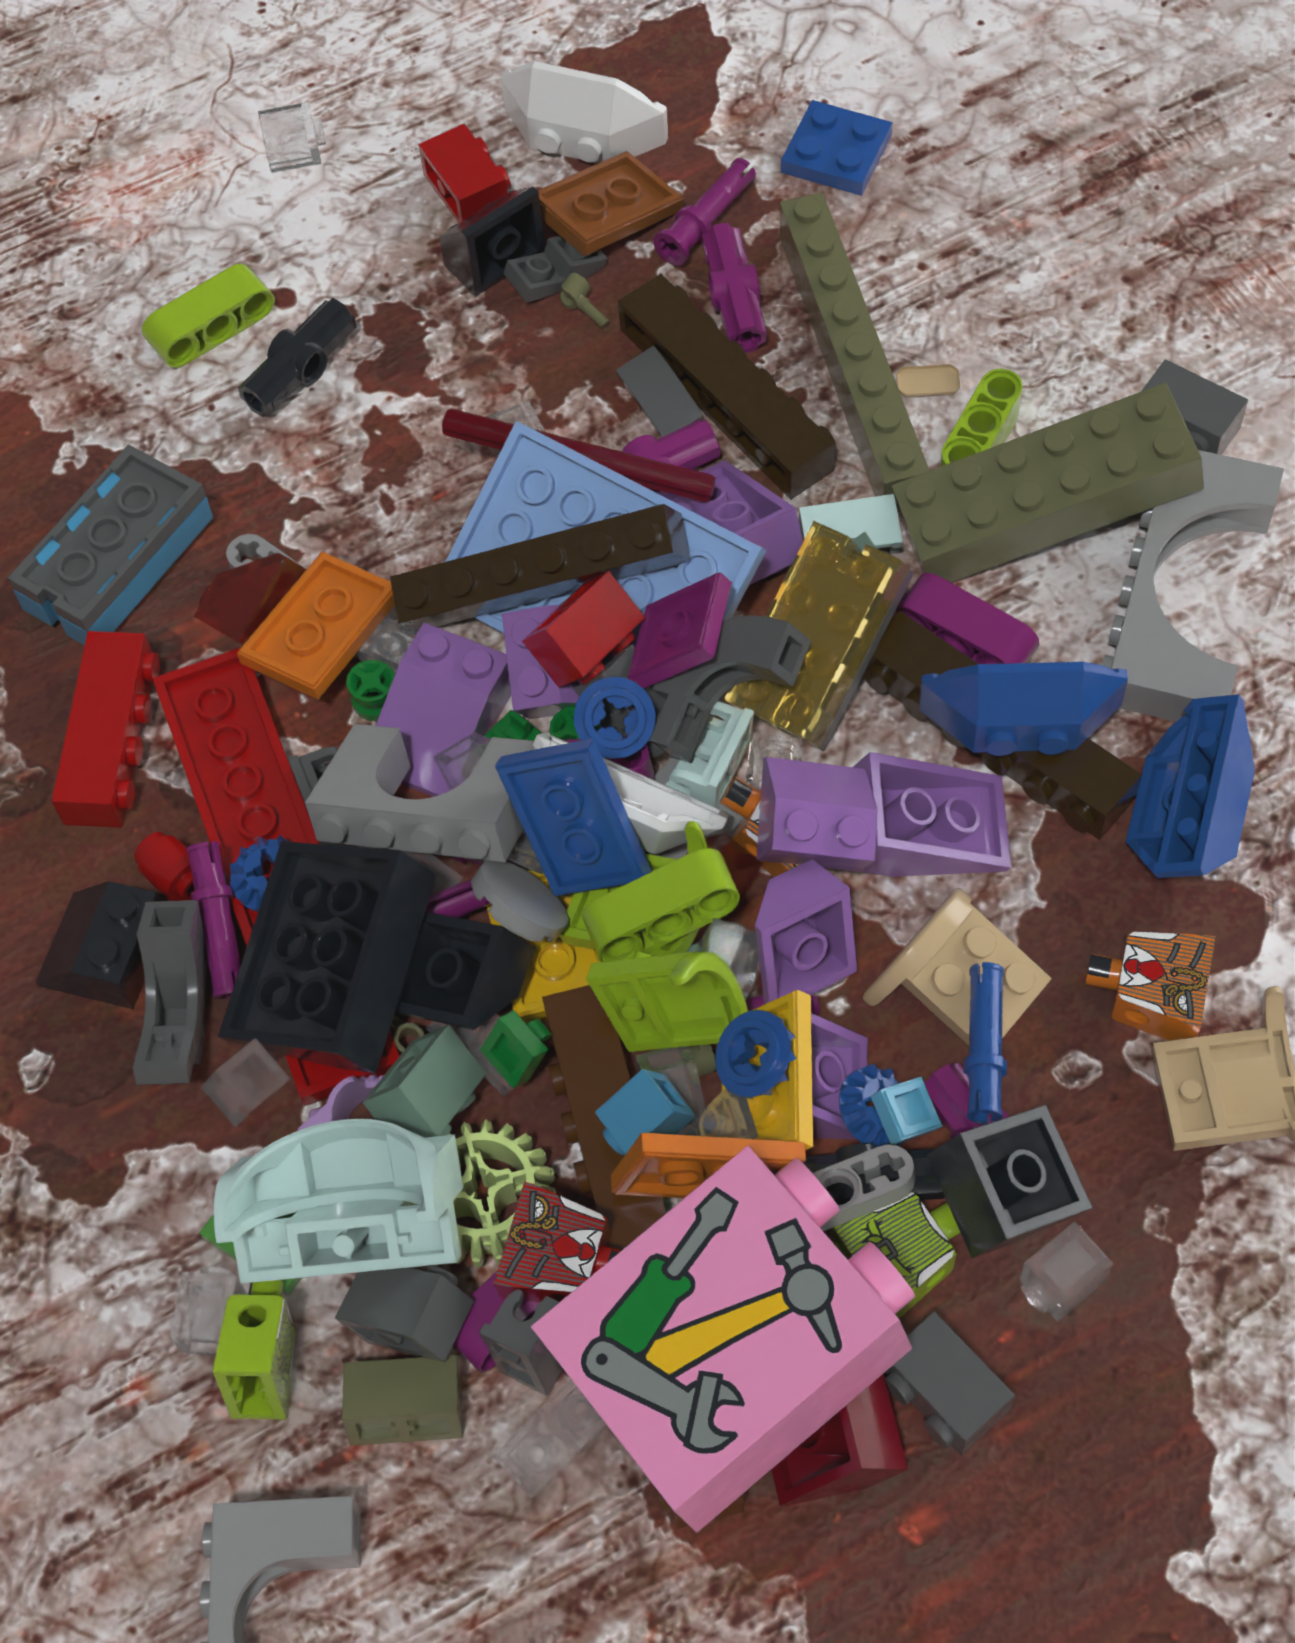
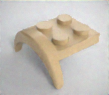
M956 888L867 988L863 995V1000L868 1005L875 1006L902 984L969 1045V969L972 965L978 963L980 974H983L982 962L996 963L1004 968L1002 1038L1052 978L971 905L972 898L961 888Z
M1279 986L1269 987L1264 992L1263 1028L1153 1043L1151 1052L1173 1151L1288 1136L1291 1141L1295 1142V1068L1288 1038L1284 995Z

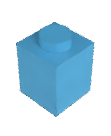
M646 1069L638 1072L595 1112L606 1127L602 1131L604 1138L622 1156L626 1155L641 1133L676 1135L696 1117L665 1074Z

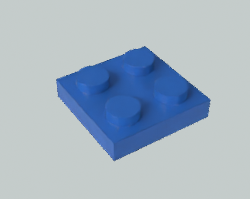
M812 100L781 159V173L862 196L892 136L893 122Z

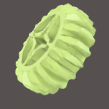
M487 1119L481 1125V1132L473 1133L471 1126L463 1122L461 1125L462 1136L456 1139L460 1167L466 1164V1170L462 1176L463 1189L453 1201L456 1218L466 1216L476 1218L481 1222L483 1228H467L457 1224L462 1254L457 1264L464 1260L469 1252L471 1253L473 1265L480 1269L484 1263L485 1254H493L494 1261L499 1265L514 1214L500 1224L499 1216L507 1205L518 1202L517 1196L521 1194L524 1181L556 1194V1190L548 1186L555 1180V1176L551 1167L543 1166L547 1161L544 1150L541 1148L531 1150L533 1145L532 1138L527 1133L514 1140L513 1127L506 1123L498 1134H494L492 1123ZM483 1159L505 1162L518 1171L511 1173L509 1168L502 1170L491 1169L484 1163ZM478 1175L481 1176L484 1187H488L489 1197H487L489 1211L487 1212L484 1211L481 1199L477 1200V1190L479 1187L476 1178Z

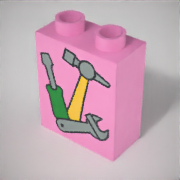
M749 1146L745 1147L531 1326L673 1511L696 1533L912 1349L902 1324L895 1314L916 1296L898 1270L871 1242H868L847 1260L820 1229L839 1213L840 1209L813 1173L795 1157L773 1175Z

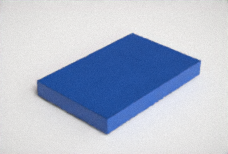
M594 738L505 755L499 758L495 768L554 896L628 884L652 871Z

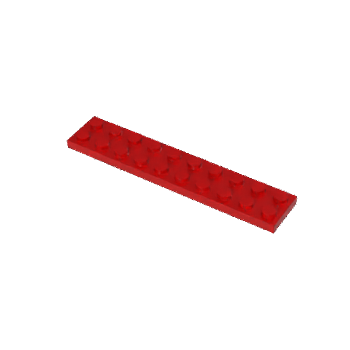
M240 648L152 678L210 843L212 841L219 842L226 885H230V864L235 863L239 857L240 848H248L255 844L259 836L270 840L277 839L281 835L289 842L319 844L254 669L240 663L237 655ZM266 860L265 865H263L264 873L258 876L264 875L268 882L273 863ZM233 893V898L230 901L247 946L258 912L245 907ZM390 1030L376 1074L334 1068L285 1055L303 1106L328 1098L333 1088L348 1077L354 1076L359 1079V1077L363 1076L369 1078L370 1075H377L378 1077L385 1075L400 1057Z

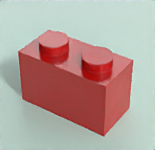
M465 123L418 144L423 175L458 223L477 213L488 203L507 194V190L511 189V182L504 167L501 164L496 166L493 163L484 140L480 136L475 138Z
M608 570L583 583L527 635L522 642L558 688L576 680L583 685L604 669L605 666L601 660L609 652L611 655H615L635 639V635L631 631L645 616Z

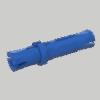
M982 962L983 974H980L978 963L972 965L969 969V1056L963 1062V1072L969 1077L967 1119L973 1123L985 1125L989 1124V1113L992 1114V1122L1002 1120L1003 1118L1001 1110L1002 1078L1007 1074V1061L1002 1057L1004 968L999 964Z

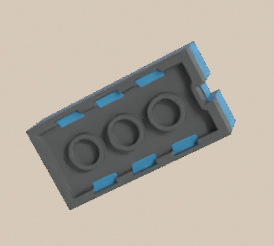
M128 444L8 577L22 609L50 626H53L59 620L66 635L84 646L88 631L114 632L212 520L213 515L203 485Z

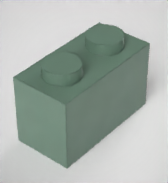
M448 1024L414 1039L362 1103L375 1120L398 1125L424 1138L445 1136L451 1131L449 1122L452 1118L474 1101L476 1096L473 1091L484 1078L486 1072Z

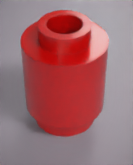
M155 832L144 838L135 851L134 860L138 864L139 873L170 901L191 900V893L195 889L189 857L186 851L187 847L173 835Z

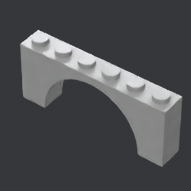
M1198 450L1202 457L1204 489L1142 512L1139 526L1148 528L1146 538L1138 536L1135 538L1129 565L1138 566L1136 576H1125L1119 604L1128 605L1125 617L1115 614L1108 642L1117 645L1114 657L1105 655L1102 665L1110 669L1120 668L1126 669L1128 672V682L1122 705L1119 707L1120 709L1177 722L1185 715L1183 710L1192 699L1232 694L1238 665L1208 655L1189 643L1175 630L1159 605L1155 592L1154 576L1162 563L1173 552L1198 538L1215 533L1233 531L1267 534L1276 506L1284 468Z

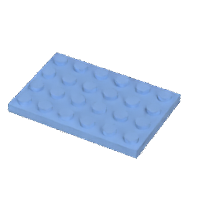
M516 421L445 562L665 504L682 513L691 561L617 580V582L644 615L646 605L715 573L721 572L732 582L724 613V621L733 617L767 550ZM575 591L474 618L504 633L502 613L548 605H561ZM642 621L631 631L635 635V639L629 645L633 644L634 647L636 646Z

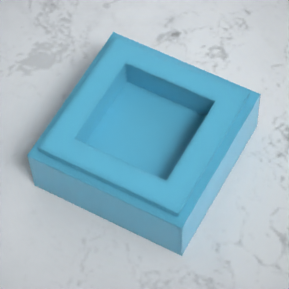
M922 1077L881 1089L870 1096L891 1145H897L932 1133L943 1127Z

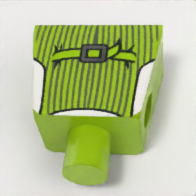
M911 1191L908 1196L900 1201L831 1228L829 1239L847 1260L868 1242L873 1243L886 1256L916 1296L895 1314L900 1318L954 1269L956 1252L949 1240L960 1234V1230L947 1202L928 1212L916 1193Z
M282 1280L252 1282L249 1285L248 1295L234 1294L227 1299L213 1374L231 1419L287 1420L295 1327L286 1299L282 1297Z

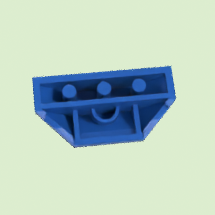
M1088 662L977 664L951 669L941 675L935 673L922 675L919 710L973 753L988 752L992 755L1003 756L1015 751H1040L1044 754H1059L1066 750H1076L1122 705L1128 682V672L1126 669H1110L1104 665Z
M1240 694L1192 699L1183 710L1185 715L1165 732L1145 758L1126 843L1157 878L1206 875L1237 857L1255 773L1244 700Z

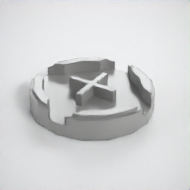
M485 860L471 880L473 892L477 900L481 901L485 896L492 904L488 912L492 914V917L498 923L514 934L534 942H541L546 936L548 942H552L558 938L567 925L569 919L566 909L558 897L554 896L553 892L542 881L510 862Z

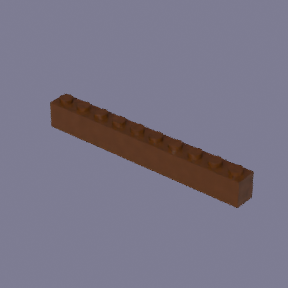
M590 985L543 996L546 1016L538 1018L552 1033V1036L542 1043L547 1048L554 1047L558 1062L548 1065L555 1096L566 1094L570 1109L569 1112L560 1114L568 1145L578 1143L582 1156V1161L573 1163L580 1194L591 1192L595 1212L608 1218L611 1228L608 1247L623 1250L666 1214V1209L662 1197L615 1195V1193H612L611 1174L624 1156L617 1153L604 1138L602 1131L606 1127L595 1112L630 1081V1076L618 1033ZM655 1487L662 1515L673 1512L677 1529L688 1527L689 1525L673 1511ZM743 1494L714 1519L744 1512Z

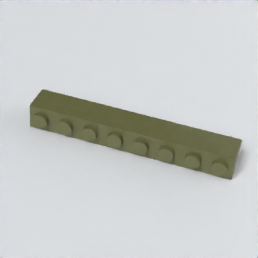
M821 192L781 201L780 241L874 496L894 494L891 485L930 470L825 196Z

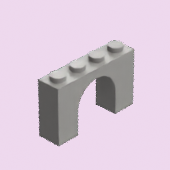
M354 724L305 802L316 839L320 842L506 862L523 827L495 765L501 756L535 750L533 746L534 741L492 737L473 772L459 786L435 797L403 799L395 797L394 794L411 766L400 728Z
M353 1496L214 1503L212 1522H205L202 1535L204 1557L211 1558L210 1581H203L200 1591L201 1615L203 1618H209L208 1642L201 1643H244V1623L252 1602L264 1587L280 1576L297 1571L360 1568L361 1509Z

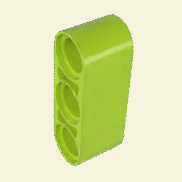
M235 264L151 313L143 322L141 328L142 335L168 366L179 368L262 320L272 310L275 297L247 265Z
M1003 368L993 369L982 377L943 445L940 467L1006 442L1018 419L1023 388L1022 380L1015 372Z
M706 848L687 854L595 899L584 909L582 917L600 962L633 959L635 952L648 953L724 917L736 908L740 896L722 854L718 850Z

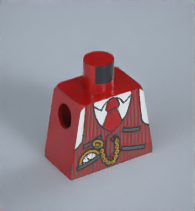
M524 1181L493 1283L500 1298L506 1299L510 1293L520 1289L524 1294L523 1301L541 1302L548 1296L561 1302L622 1251L608 1247L611 1234L608 1218L535 1184Z

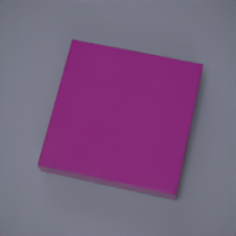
M721 572L715 573L646 605L645 618L641 623L627 679L636 682L644 689L713 659L732 582Z

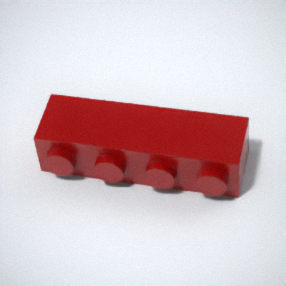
M87 632L51 801L64 825L122 828L126 809L131 810L135 799V786L132 780L134 766H140L143 758V741L140 735L142 725L148 724L150 721L152 706L149 689L151 682H153L152 678L159 676L160 669L159 656L157 653L152 652L145 633Z

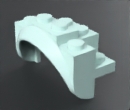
M344 1119L317 1124L284 1136L255 1155L242 1157L220 1177L214 1196L216 1243L233 1242L240 1284L457 1263L462 1254L453 1201L462 1191L463 1183L455 1134L424 1138L398 1125L385 1121ZM296 1212L291 1218L275 1219Z

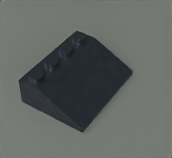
M281 841L218 1037L225 1041L334 1068L376 1074L437 874L401 850Z

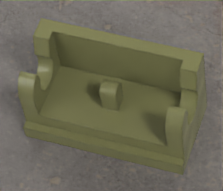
M457 1355L447 1356L445 1362L419 1357L344 1363L342 1422L350 1446L463 1438L462 1382L459 1380Z

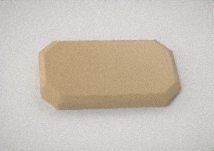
M951 364L902 367L896 373L897 387L900 394L905 397L951 395L960 389L959 371Z

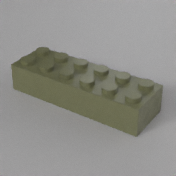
M1165 382L891 486L900 517L922 573H933L949 582H954L1204 489L1202 457Z

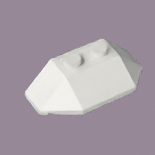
M537 61L519 66L513 71H505L502 74L501 83L505 110L530 149L576 158L590 163H600L625 151L636 157L665 145L668 140L667 107L659 102L652 103L642 92L619 79Z
M543 732L536 736L533 746L534 749H540L569 742ZM603 758L644 853L647 851L655 855L686 843L684 828L688 821L699 823L704 835L723 829L727 824L730 813Z

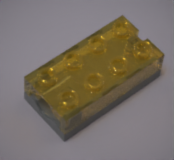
M813 521L765 616L788 621L811 640L795 683L791 687L761 679L745 681L729 689L724 701L742 710L745 708L753 710L754 718L825 751L914 575L902 560L867 544L862 551L849 536Z

